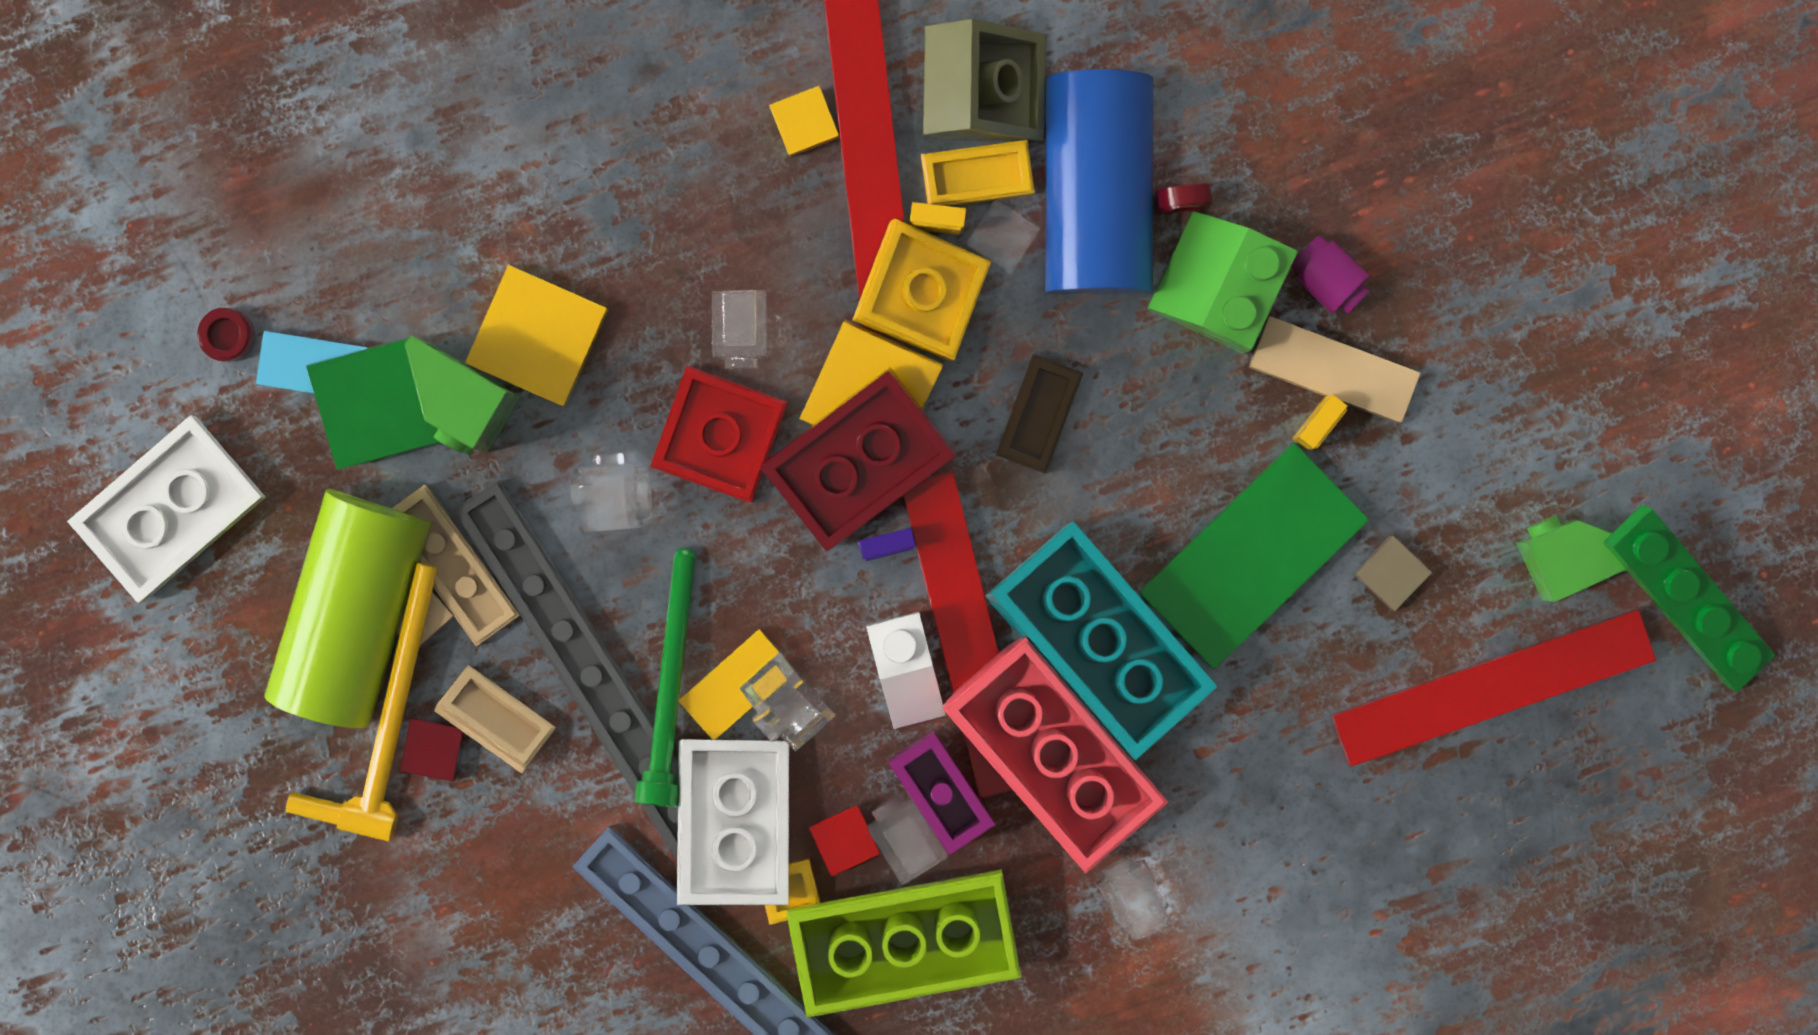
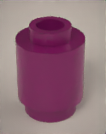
M1320 235L1294 259L1291 268L1298 274L1295 280L1332 315L1340 307L1349 314L1370 292L1363 284L1370 275L1334 240L1328 243Z

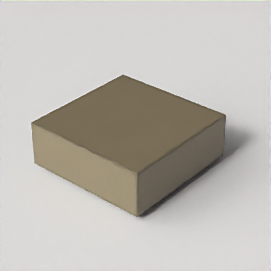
M1390 535L1353 574L1391 611H1396L1432 572L1395 536Z

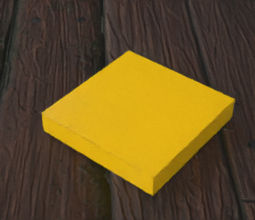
M893 219L888 225L852 320L945 361H954L992 261L898 219Z
M508 265L465 364L566 408L609 309Z
M845 319L800 419L814 425L889 367H891L923 409L943 364Z

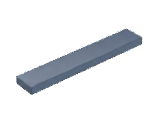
M611 825L572 866L754 1035H838L818 1016L807 1018L804 1003L698 905H677V886Z

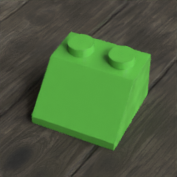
M1193 211L1147 309L1237 352L1245 354L1252 350L1298 251L1248 227Z
M410 335L405 347L424 420L438 428L433 438L461 454L464 452L471 456L474 449L490 452L520 401L521 396L432 344Z

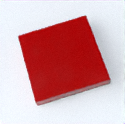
M686 366L650 467L753 503L763 475L760 466L769 459L788 402Z

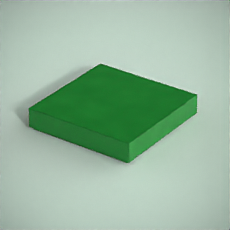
M409 337L306 365L337 470L439 442L433 438L438 428L424 420L405 347Z

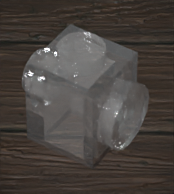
M624 453L593 455L592 466L579 467V479H571V500L573 511H582L583 532L643 528L642 519H652L653 500L648 466L638 467L636 463H625Z

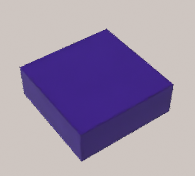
M911 528L858 541L862 559H866V561L913 550L915 546Z

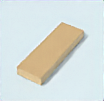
M1268 316L1248 367L1323 396L1333 394L1349 406L1397 424L1402 423L1420 376L1418 371Z
M428 484L423 485L392 508L431 521L420 562L438 567L433 588L476 647L521 616L501 584Z

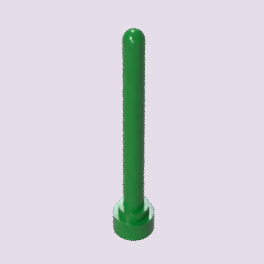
M680 548L674 554L649 771H643L642 781L636 782L634 803L678 807L679 785H675L676 774L671 773L695 565V554L689 548Z

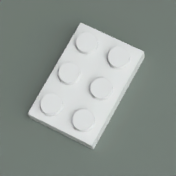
M190 415L67 522L137 603H144L266 497L196 416Z
M683 739L678 741L677 905H788L789 741Z

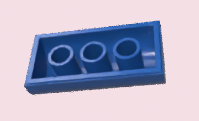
M1103 69L1068 71L1053 74L1046 78L1045 293H1153V76L1127 70Z

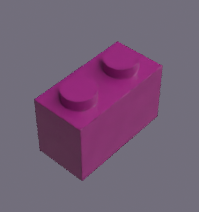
M934 729L889 758L888 764L949 855L995 825L993 817Z

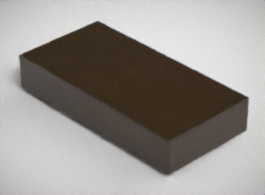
M1033 354L995 456L1046 474L1083 372Z

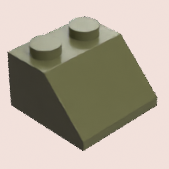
M977 19L925 26L923 135L959 141H1044L1046 34Z

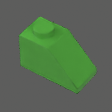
M1557 515L1551 516L1527 527L1530 537L1516 543L1542 601L1557 602L1626 570L1603 543L1612 533L1578 520L1560 522Z

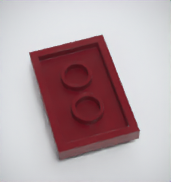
M889 367L763 462L760 468L825 551L828 552L954 458L956 451L891 367Z

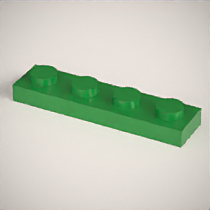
M1641 504L1603 542L1729 689L1738 693L1775 656L1772 650L1653 509Z

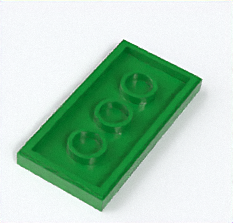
M1291 443L1138 593L1215 670L1361 529L1369 519L1295 443Z

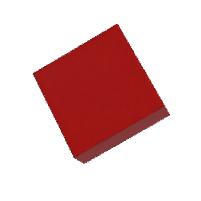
M858 804L809 826V830L831 877L880 855V850Z

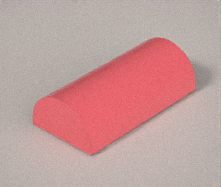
M1025 636L1017 639L1000 651L962 684L943 705V710L1085 873L1090 871L1169 803Z

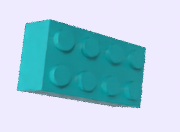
M1074 521L1062 527L985 595L987 600L1020 637L1025 636L1131 759H1138L1218 687Z

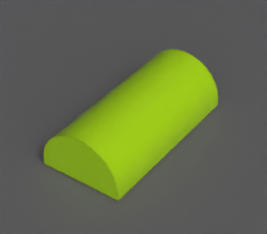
M326 489L264 694V698L270 704L293 715L323 724L345 728H366L370 726L407 605L416 562H420L431 521L340 491Z
M1001 869L795 907L786 911L807 1018L1021 978Z

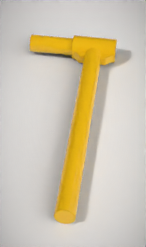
M416 562L363 795L358 794L341 804L292 791L286 804L287 813L335 824L339 830L391 842L398 822V813L395 812L390 802L384 801L436 578L437 566Z

